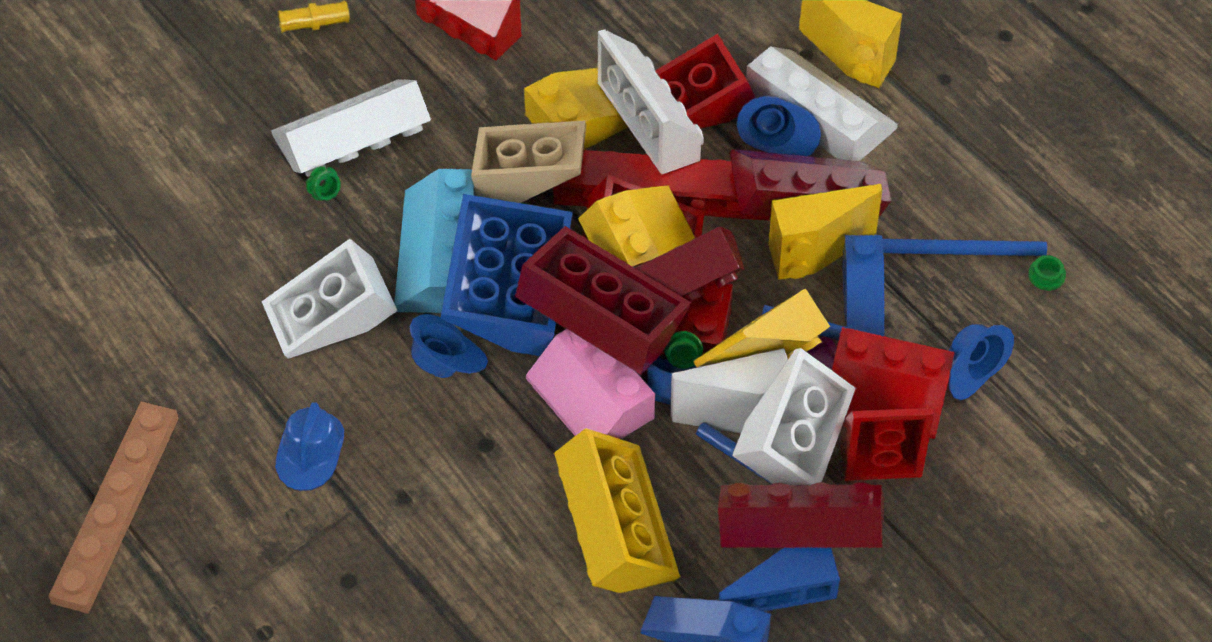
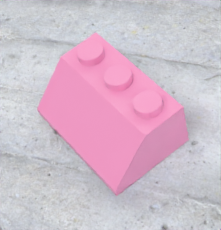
M565 329L553 338L526 374L527 381L574 436L588 428L622 439L654 419L655 393L634 370L568 329Z

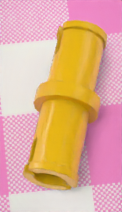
M346 0L316 6V3H308V7L278 11L279 25L282 33L304 28H312L314 31L320 30V26L350 22Z

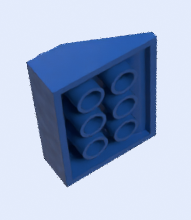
M463 194L441 319L512 352L541 356L553 340L556 322L516 298L515 294L522 265L564 226L570 228L572 212Z

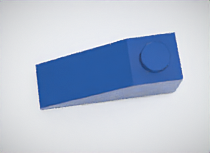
M845 235L842 257L845 327L884 336V255L882 235Z
M783 548L719 593V601H731L760 611H769L837 599L840 578L831 548Z
M654 596L641 628V634L665 642H767L771 614L731 601Z

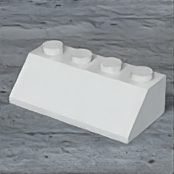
M605 29L598 31V84L661 175L699 162L701 145L704 143L703 133L697 124L693 125L688 118L682 102H677L672 96L666 80L660 79L654 71L650 58L644 57L635 44Z
M770 46L747 65L746 80L755 97H779L812 113L819 122L821 130L819 146L837 159L860 161L897 129V123L792 50Z
M398 79L271 130L293 171L298 173L305 172L306 176H310L315 168L319 166L326 168L325 164L335 159H338L339 163H343L358 157L357 150L370 146L371 150L384 147L391 143L389 137L401 132L403 137L418 133L423 130L421 124L431 121L417 81Z

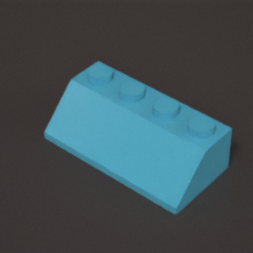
M438 169L405 190L394 302L398 310L396 312L441 313L463 194L476 196L471 177L472 169Z

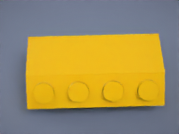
M585 428L554 452L559 468V476L563 482L568 499V508L572 513L578 534V542L583 551L588 568L587 573L592 586L624 593L678 579L680 574L640 446Z

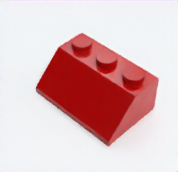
M415 0L416 14L424 22L434 24L444 30L450 37L458 38L472 46L478 53L485 54L496 61L522 36L520 0Z
M842 327L832 371L856 388L845 418L852 411L933 408L934 417L930 438L935 439L955 352Z

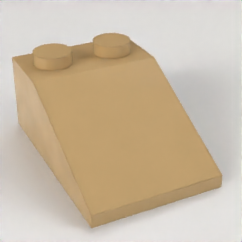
M586 121L479 127L471 173L476 196L521 203L580 175Z

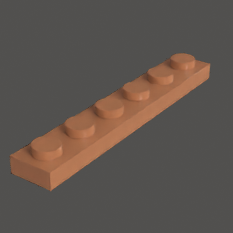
M140 402L49 594L51 604L89 614L179 419L177 410Z

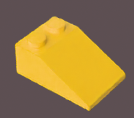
M802 0L799 30L848 77L880 88L896 61L902 14L866 0Z
M598 68L553 73L524 88L525 115L532 124L586 121L584 150L628 127L599 86Z
M881 184L773 200L768 245L778 280L787 278L798 279L806 275L815 274L843 256L845 235H875L882 196Z
M669 186L626 190L597 200L578 218L589 241L634 268L695 239Z
M805 288L756 318L693 362L698 368L783 348L789 359L795 349L801 348L807 352L821 343L818 335L828 329L830 325Z

